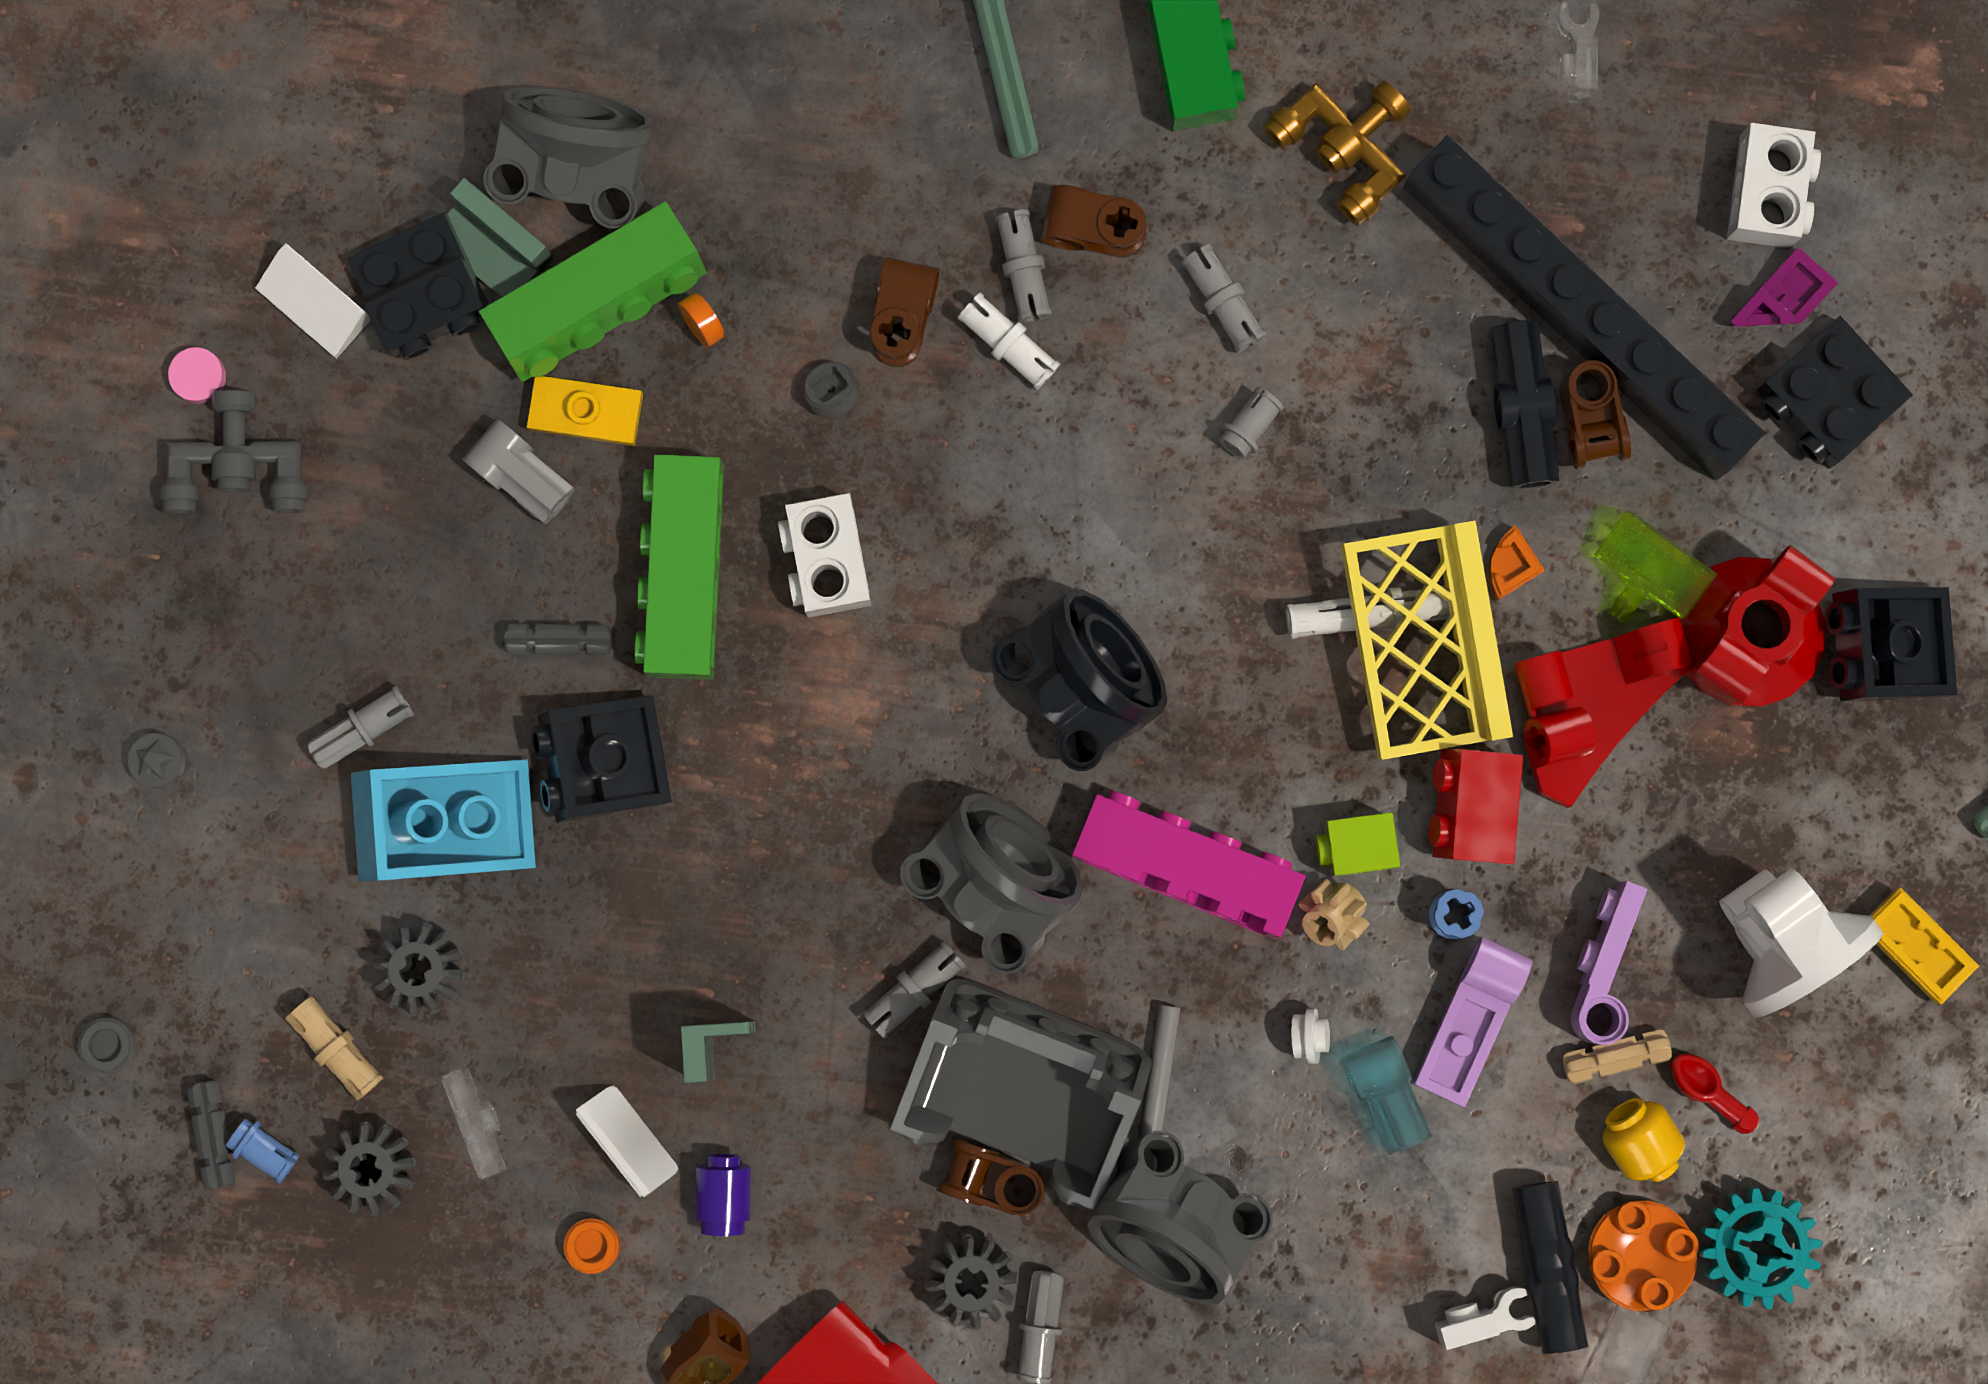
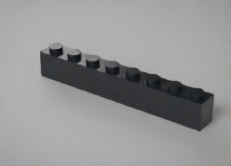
M1448 134L1410 173L1403 188L1587 361H1600L1607 364L1614 371L1618 390L1715 481L1727 474L1766 434L1758 424Z

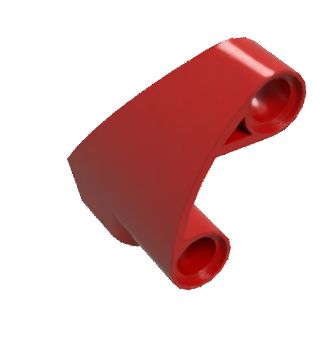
M1680 617L1651 624L1594 644L1564 652L1547 653L1514 664L1529 720L1524 726L1523 738L1539 794L1566 808L1572 807L1587 783L1624 736L1666 691L1688 673L1691 668L1690 666H1693V661Z
M842 1301L796 1343L757 1384L938 1383L901 1346L891 1341L884 1343L848 1304Z

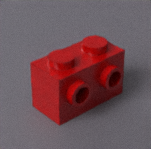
M1441 749L1440 759L1437 760L1433 770V786L1435 791L1438 792L1436 814L1431 817L1428 828L1429 842L1433 846L1432 857L1514 865L1523 755L1465 749Z

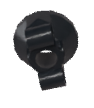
M1083 589L1068 590L1028 626H1024L998 640L991 652V666L995 674L1003 681L1011 684L1024 682L1039 710L1050 722L1060 729L1061 733L1056 743L1057 753L1061 761L1068 768L1075 771H1088L1109 758L1118 749L1121 740L1138 732L1159 716L1168 702L1162 675L1154 658L1139 635L1105 601ZM1016 643L1023 645L1028 650L1031 658L1030 666L1018 660L1015 654ZM1081 731L1088 732L1094 737L1097 743L1096 752H1091L1083 746L1080 739Z

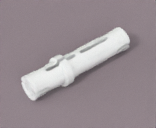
M1400 587L1388 588L1386 594L1406 609H1409L1422 589L1402 591ZM1431 591L1415 615L1423 621L1447 620L1450 616L1448 602ZM1364 596L1365 604L1371 596ZM1350 598L1286 605V620L1290 639L1355 631ZM1378 600L1368 615L1369 627L1391 626L1394 631L1403 616L1381 600Z

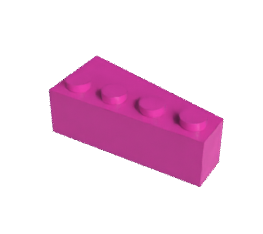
M1110 790L1107 798L1096 795L1071 858L1270 939L1282 937L1306 877L1304 874L1291 870L1293 863L1267 852H1262L1261 857L1242 851L1240 850L1242 842L1215 831L1211 832L1210 837L1190 831L1191 822L1172 813L1161 810L1157 818L1138 810L1140 801L1120 792Z

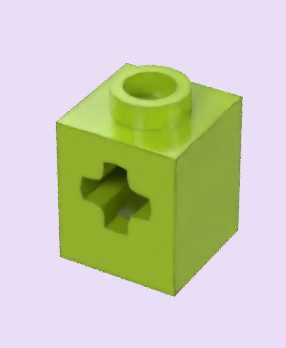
M1393 812L1326 821L1322 824L1324 834L1315 835L1319 866H1328L1330 877L1401 867Z

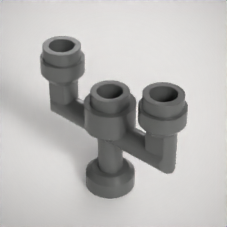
M222 390L212 393V408L217 413L223 414V446H215L213 442L167 443V479L160 487V502H163V513H196V503L199 502V488L192 480V464H212V480L217 481L218 491L248 492L250 491V482L256 480V463H276V479L269 486V501H272V511L277 513L305 512V502L308 501V487L301 479V441L253 442L250 446H245V415L250 414L256 408V393L241 390Z

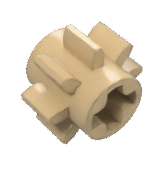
M1324 879L1299 903V907L1307 912L1301 925L1307 936L1316 944L1328 947L1336 943L1340 950H1345L1370 925L1366 919L1361 917L1365 912L1367 903L1361 893L1348 883H1338L1333 886L1328 879Z

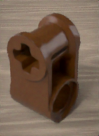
M1053 185L1050 190L1040 240L1047 245L1060 249L1089 251L1117 258H1127L1136 254L1144 245L1146 240V217L1142 208L1130 199L1093 193L1092 191L1075 186ZM1120 219L1130 221V229L1126 230L1124 237L1114 236V227L1118 226Z
M888 257L885 258L878 283L876 307L870 334L876 356L883 364L890 367H904L911 364L918 357L928 315L930 316L935 301L939 281V268ZM895 329L904 330L905 339H899L897 347H890L887 337L893 336Z
M1588 360L1579 364L1563 378L1560 385V397L1566 423V441L1574 469L1585 468L1586 462L1617 457L1619 461L1630 460V434L1622 412L1614 371L1607 364L1600 361ZM1579 375H1589L1598 381L1600 396L1597 401H1587L1578 394L1576 381ZM1604 438L1608 439V441H1602L1597 443L1588 442Z
M953 1138L951 1146L955 1149V1153L945 1182L938 1183L936 1191L971 1204L985 1205L1017 1216L1030 1214L1041 1205L1045 1197L1046 1184L1044 1177L1037 1169L1001 1156L999 1152ZM972 1159L973 1166L967 1184H964L963 1180L969 1162ZM1024 1174L1035 1183L1036 1194L1033 1201L1029 1204L1016 1205L1008 1199L1005 1186L1012 1175Z

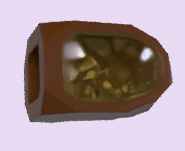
M718 1307L697 1317L692 1327L671 1346V1354L661 1367V1383L729 1384L738 1377L750 1361L748 1335L736 1318Z

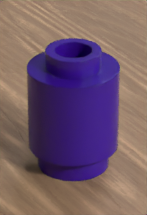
M737 1154L707 1155V1164L696 1166L695 1219L701 1221V1234L711 1236L742 1235L745 1233V1221H749L751 1218V1166L740 1164V1155Z

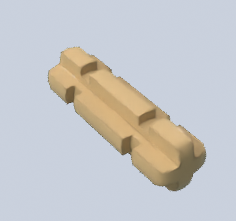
M1658 1029L1642 1033V1039L1637 1041L1635 1036L1619 1039L1612 1044L1591 1046L1592 1052L1586 1053L1584 1048L1566 1052L1563 1055L1564 1071L1570 1083L1578 1084L1593 1080L1592 1074L1598 1073L1599 1077L1602 1078L1642 1068L1643 1061L1649 1060L1650 1065L1666 1062L1672 1057L1669 1038L1664 1030Z

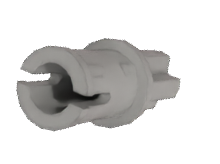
M395 686L391 691L357 712L353 708L348 710L349 717L311 739L307 747L315 762L321 768H328L366 743L372 747L375 745L373 739L408 717H413L415 714L407 700L403 698L402 692Z
M1040 1270L1034 1271L1032 1274L1026 1320L1019 1324V1329L1024 1330L1019 1370L1016 1375L1018 1380L1038 1384L1051 1383L1052 1377L1050 1376L1056 1335H1062L1063 1328L1058 1327L1064 1284L1063 1275L1059 1273Z

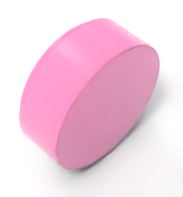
M193 347L181 351L174 357L169 366L168 378L176 394L188 402L202 404L212 401L213 392L223 390L226 383V371L223 363L213 353L203 348Z

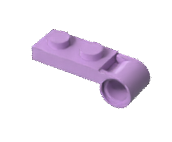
M1629 881L1618 882L1615 890L1606 889L1596 913V918L1603 921L1595 941L1591 939L1586 941L1577 962L1576 969L1582 971L1583 974L1579 982L1581 987L1571 1011L1570 1023L1577 1037L1591 1044L1607 1045L1618 1041L1626 1033L1629 1024L1628 1012L1623 1003L1617 998L1608 995L1647 892V888ZM1600 1003L1609 1009L1612 1016V1024L1606 1033L1598 1036L1589 1029L1586 1019L1588 1011L1594 1005Z
M1484 937L1478 940L1412 1084L1461 1107L1466 1106L1509 1008L1517 1000L1526 983L1532 967V959Z

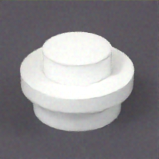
M1316 1008L1307 1009L1305 1014L1293 1015L1291 1037L1295 1059L1307 1058L1309 1064H1318L1320 1052H1329L1330 1048L1328 1020L1319 1019Z

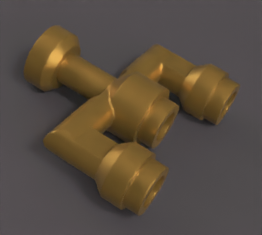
M1383 80L1372 90L1373 104L1351 123L1346 118L1347 114L1315 83L1291 106L1279 107L1269 116V121L1263 125V130L1276 146L1285 150L1290 144L1294 145L1304 136L1306 124L1318 115L1330 127L1319 138L1321 145L1315 149L1322 163L1333 173H1338L1342 168L1349 170L1361 159L1374 172L1363 183H1353L1342 193L1343 197L1336 202L1343 215L1354 225L1359 226L1364 220L1368 221L1378 212L1380 200L1407 176L1376 143L1369 142L1367 138L1387 120L1401 122L1411 113V108L1403 95L1393 85Z

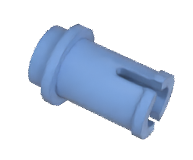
M244 1119L227 1142L226 1147L234 1151L232 1155L234 1159L237 1160L240 1156L275 1179V1182L281 1184L301 1155L293 1152L260 1129L262 1126L261 1122L256 1121L253 1124Z

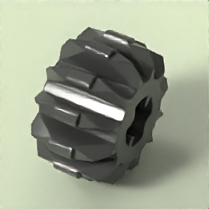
M422 923L418 929L417 939L409 926H401L398 928V935L402 946L388 938H384L380 943L382 948L392 956L390 960H373V968L388 970V977L377 980L374 986L377 991L395 988L387 1001V1005L390 1008H397L407 998V1014L409 1016H418L424 1000L429 1012L437 1014L442 1010L438 993L450 1001H456L459 997L457 990L451 987L448 982L450 979L456 981L467 979L466 971L451 969V963L463 959L465 952L463 949H453L445 953L444 950L453 938V935L448 931L440 933L432 942V924ZM419 955L418 960L430 961L432 969L424 973L426 982L420 985L421 979L410 978L408 970L416 966L414 957Z
M369 1121L359 1123L358 1138L348 1129L342 1130L338 1136L346 1151L330 1147L325 1152L327 1158L338 1162L339 1165L338 1168L323 1171V1179H340L341 1185L333 1189L330 1194L334 1201L344 1198L349 1193L352 1194L348 1203V1212L358 1213L365 1201L371 1216L382 1214L383 1199L393 1208L399 1207L403 1200L395 1186L411 1190L416 1185V1181L409 1176L403 1175L402 1171L403 1169L418 1166V1158L409 1157L402 1159L399 1154L408 1148L411 1141L408 1137H402L393 1144H390L394 1128L390 1124H383L378 1130L376 1137L374 1128ZM374 1155L377 1157L375 1167L382 1170L381 1176L369 1179L368 1182L365 1180L367 1171L359 1167L360 1161L371 1159Z
M964 1234L963 1246L965 1253L960 1255L954 1244L948 1240L943 1243L942 1248L951 1260L950 1264L938 1258H931L928 1266L933 1271L945 1275V1278L926 1280L925 1289L932 1292L945 1290V1294L932 1303V1308L935 1312H939L952 1303L955 1308L950 1314V1325L957 1326L963 1311L970 1312L971 1328L973 1330L980 1329L981 1317L979 1311L983 1309L986 1310L990 1319L997 1323L1002 1319V1315L993 1301L997 1299L1006 1305H1013L1016 1297L1011 1292L999 1288V1285L1015 1284L1019 1281L1017 1272H998V1269L1011 1261L1012 1255L1009 1251H1005L991 1260L989 1255L995 1245V1240L991 1237L985 1239L979 1253L973 1252V1235ZM968 1268L973 1274L982 1270L988 1280H982L981 1286L986 1289L978 1295L971 1289L962 1292L956 1284L962 1283L963 1277L958 1275L961 1270Z

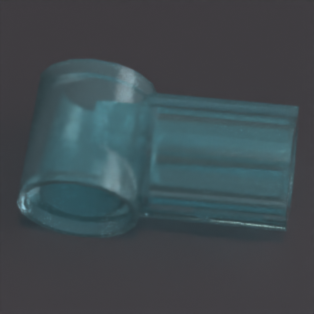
M1392 1035L1342 1057L1344 1068L1353 1089L1361 1103L1365 1101L1373 1119L1374 1127L1387 1154L1391 1155L1408 1149L1432 1137L1409 1084L1412 1081L1410 1070L1398 1043Z

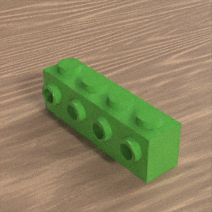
M665 201L481 309L479 313L521 382H524L531 377H540L549 373L556 367L558 361L578 349L583 350L593 347L603 339L605 333L622 323L633 322L642 318L650 311L654 304L671 294L676 295L686 292L696 284L698 278L707 274V271L698 251Z
M654 455V469H645L643 499L645 502H652L651 523H642L640 550L641 555L649 556L648 577H640L638 583V609L647 610L646 631H637L635 662L636 664H644V673L648 677L714 680L724 464L720 457Z

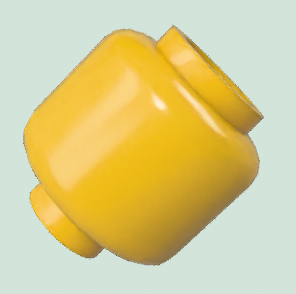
M1633 1098L1616 1106L1608 1114L1605 1120L1607 1126L1604 1129L1602 1141L1625 1177L1635 1181L1650 1179L1652 1182H1660L1670 1177L1678 1169V1159L1683 1154L1686 1142L1661 1103Z

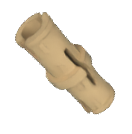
M313 996L306 999L285 1018L286 1022L301 1035L317 1056L314 1060L319 1066L323 1067L326 1065L343 1083L356 1101H359L384 1079L352 1043L355 1039L348 1030L343 1033L315 1001Z

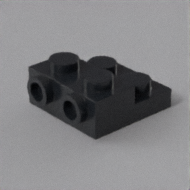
M444 212L347 258L367 301L364 306L385 352L397 358L402 355L403 360L416 358L433 348L431 341L447 333H451L452 337H458L477 329L482 324L479 319L482 317L479 311L489 305L451 220Z
M1841 315L1756 389L1763 396L1761 404L1765 411L1776 422L1780 424L1786 422L1800 437L1797 442L1803 453L1816 464L1823 462L1828 469L1842 461L1879 428L1880 424L1913 396L1909 389Z
M1949 587L1855 588L1832 593L1833 603L1826 609L1825 624L1827 630L1832 635H1835L1837 657L1830 664L1829 678L1833 687L1839 689L1840 701H1883L1898 698H1934L1957 695Z
M653 695L553 709L538 716L539 725L533 726L531 729V743L536 758H545L548 779L541 781V800L546 812L555 813L556 823L606 816L615 812L666 805L672 802Z

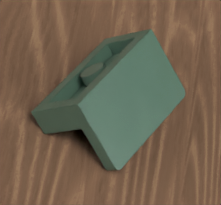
M463 178L450 193L456 204L447 215L451 220L476 277L501 298L534 279L553 258L543 243L467 179Z
M756 1021L681 1026L684 1083L705 1082L716 1079L713 1036L756 1032Z

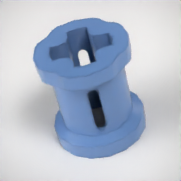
M1460 889L1440 893L1432 900L1428 910V919L1432 929L1446 939L1465 938L1473 935L1480 928L1481 919L1484 915L1481 901L1476 895ZM1449 900L1453 905L1464 904L1467 907L1468 912L1462 916V922L1465 925L1462 928L1457 923L1447 925L1444 921L1443 916L1450 911L1447 904Z

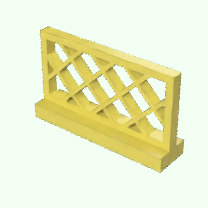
M1476 520L1340 544L1378 760L1513 737ZM1437 539L1441 562L1429 578L1409 564L1406 559L1418 542ZM1406 544L1399 556L1387 548ZM1376 550L1393 562V565L1377 587L1360 576L1358 552ZM1400 568L1424 584V587L1409 609H1406L1384 593ZM1442 574L1444 577L1445 589L1441 587L1439 584H1437ZM1363 588L1372 594L1366 604ZM1431 591L1446 600L1449 606L1450 616L1439 632L1415 615ZM1378 600H1381L1403 616L1387 641L1371 631L1369 627L1368 615ZM1410 622L1434 639L1418 663L1394 647ZM1451 629H1453L1455 643L1446 637ZM1372 642L1381 648L1376 657L1374 656ZM1441 644L1457 655L1459 670L1449 685H1446L1425 669ZM1388 653L1412 670L1396 695L1379 684L1377 669ZM1419 676L1443 692L1427 717L1403 701ZM1461 682L1463 686L1464 697L1460 695L1458 692H1456V689L1458 688ZM1382 696L1390 701V704L1388 705L1385 711L1383 707ZM1450 698L1467 709L1470 732L1450 735L1434 723ZM1399 707L1422 725L1409 743L1390 746L1386 724ZM1428 730H1431L1440 737L1422 741Z

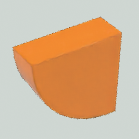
M1516 525L1502 536L1491 554L1489 583L1497 601L1545 571Z

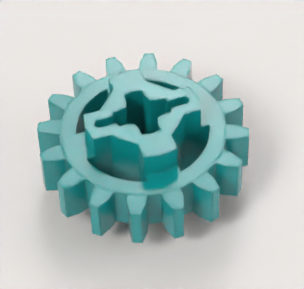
M1748 1187L1747 1201L1744 1202L1737 1194H1727V1203L1730 1208L1724 1211L1712 1207L1709 1212L1717 1220L1715 1227L1704 1226L1699 1231L1704 1236L1711 1238L1710 1246L1698 1250L1699 1256L1712 1259L1714 1263L1704 1272L1706 1278L1712 1280L1722 1277L1724 1280L1720 1284L1718 1292L1725 1297H1729L1736 1290H1739L1738 1304L1748 1308L1755 1296H1757L1760 1306L1764 1309L1773 1308L1774 1295H1777L1783 1302L1788 1304L1794 1302L1793 1293L1790 1288L1797 1285L1808 1290L1811 1284L1803 1275L1806 1268L1820 1270L1821 1267L1819 1262L1809 1258L1810 1250L1823 1246L1822 1240L1811 1238L1807 1235V1231L1815 1226V1219L1811 1217L1798 1219L1797 1215L1800 1212L1802 1203L1792 1199L1785 1203L1784 1206H1781L1782 1192L1774 1189L1769 1191L1765 1201L1759 1188ZM1757 1211V1214L1753 1213L1751 1223L1738 1230L1731 1229L1733 1224L1742 1216ZM1784 1222L1791 1230L1795 1248L1789 1247L1781 1232ZM1763 1239L1765 1244L1770 1245L1771 1249L1780 1251L1781 1254L1780 1256L1768 1254V1256L1758 1255L1757 1257L1756 1253L1749 1251V1247L1740 1245L1739 1241L1752 1242V1240L1762 1241ZM1725 1248L1732 1250L1739 1263L1736 1272L1739 1274V1277L1734 1274L1727 1262ZM1783 1266L1789 1267L1779 1279L1763 1284L1767 1283L1770 1273Z

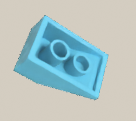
M528 759L375 769L351 773L358 882L536 868Z

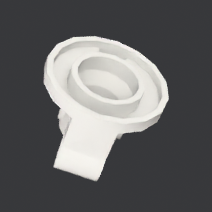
M1792 868L1777 878L1764 869L1719 901L1724 914L1735 928L1738 938L1754 960L1742 999L1753 1018L1773 1013L1813 992L1859 960L1877 944L1884 934L1871 916L1828 911L1806 880Z

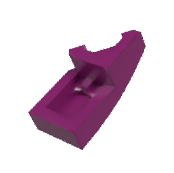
M1797 247L1730 322L1735 327L1802 323L1839 282L1801 248Z

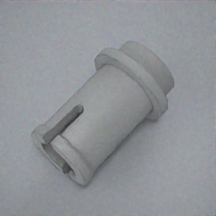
M1256 387L1253 395L1231 423L1224 422L1221 426L1223 433L1218 439L1219 442L1230 453L1241 459H1244L1248 453L1254 454L1258 450L1256 442L1274 418L1284 409L1282 403L1268 391L1264 392L1262 388Z

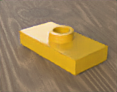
M546 376L535 377L527 429L534 432L635 446L643 392L641 390Z
M1896 888L1869 915L1884 933L1876 945L1936 1005H1942L1979 967L1902 888Z

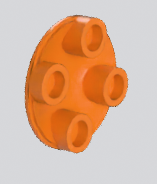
M1647 1200L1629 1201L1612 1208L1597 1222L1588 1244V1265L1592 1278L1599 1290L1615 1304L1633 1311L1663 1310L1677 1301L1691 1285L1697 1268L1699 1243L1696 1235L1690 1230L1686 1222L1669 1207Z

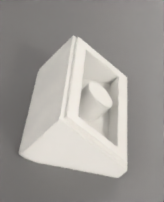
M287 243L277 252L255 287L256 290L336 359L371 321L369 315Z
M610 1086L576 1109L578 1118L640 1197L648 1196L677 1173V1164L617 1087Z

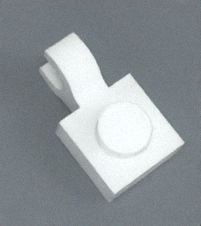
M1514 1286L1503 1290L1491 1309L1479 1310L1477 1303H1468L1446 1310L1447 1320L1434 1323L1440 1345L1449 1350L1498 1336L1500 1332L1507 1330L1522 1331L1531 1328L1535 1324L1533 1316L1527 1315L1521 1318H1513L1509 1313L1510 1303L1514 1299L1527 1296L1526 1289Z

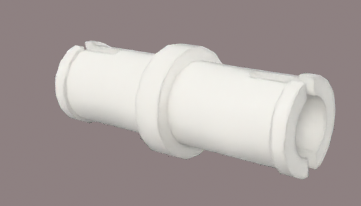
M980 292L974 297L973 302L965 307L957 319L960 322H964L994 349L991 352L993 357L998 361L1004 358L1031 382L1036 390H1039L1061 364L1053 360L1024 334L1027 330L1020 322L1014 325L986 300Z

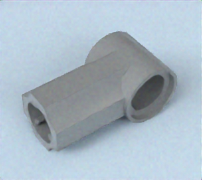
M497 418L462 460L498 491L500 488L505 490L517 500L516 502L546 525L565 507L575 489L532 453L534 449Z

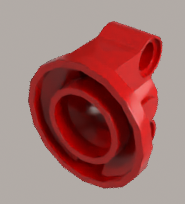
M1792 545L1787 546L1782 553L1772 559L1737 557L1709 567L1686 588L1674 613V618L1680 617L1693 661V666H1690L1691 668L1686 675L1702 693L1729 706L1759 708L1791 697L1812 678L1825 651L1826 624L1819 602L1832 586L1835 577ZM1752 603H1763L1772 607L1779 615L1782 623V637L1776 647L1759 648L1751 644L1744 636L1741 628L1742 616L1746 608Z

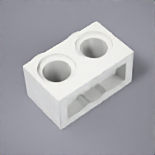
M1750 123L1739 138L1726 240L1790 249L1802 238V234H1809L1814 217V203L1807 201L1809 181H1816L1821 162V151L1813 149L1816 132L1758 123ZM1779 150L1785 153L1791 163L1790 171L1775 169L1769 162L1768 151ZM1772 202L1778 205L1783 211L1784 222L1782 224H1773L1767 221L1761 211L1762 203Z
M850 493L785 505L788 520L778 521L784 553L794 552L798 573L788 574L793 605H804L808 618L872 606ZM817 517L826 518L834 525L832 536L826 542L820 544L809 542L804 538L803 534L806 524L811 519ZM825 570L837 571L844 578L843 587L840 592L831 597L820 596L813 588L816 576Z

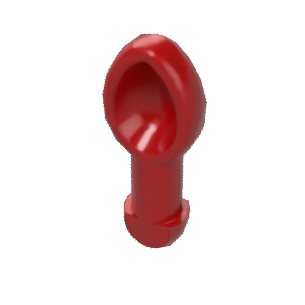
M1679 1054L1672 1058L1670 1063L1671 1074L1682 1094L1692 1101L1708 1103L1732 1123V1129L1741 1134L1747 1135L1757 1129L1759 1116L1751 1106H1744L1722 1087L1720 1075L1708 1061L1691 1054Z

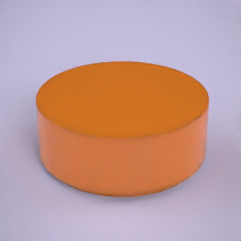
M692 293L677 304L688 327L704 347L709 348L724 338V329L718 317L700 294Z
M597 1217L586 1218L574 1224L567 1232L564 1240V1253L567 1261L573 1268L586 1274L600 1273L609 1268L618 1258L621 1248V1241L616 1228L610 1222Z

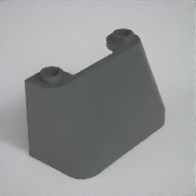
M967 979L950 980L933 1015L890 1130L902 1134L908 1141L921 1146L941 1142L947 1137L949 1130L1050 1169L1049 1184L1061 1201L1072 1206H1085L1095 1210L1101 1201L1142 1101L1152 1061L1143 1049L1128 1041Z

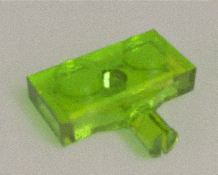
M1631 510L1624 512L1594 554V556L1615 570L1623 584L1626 585L1615 603L1608 609L1610 615L1613 617L1618 616L1617 620L1624 624L1628 623V620L1643 599L1660 603L1677 617H1680V619L1686 618L1718 575Z

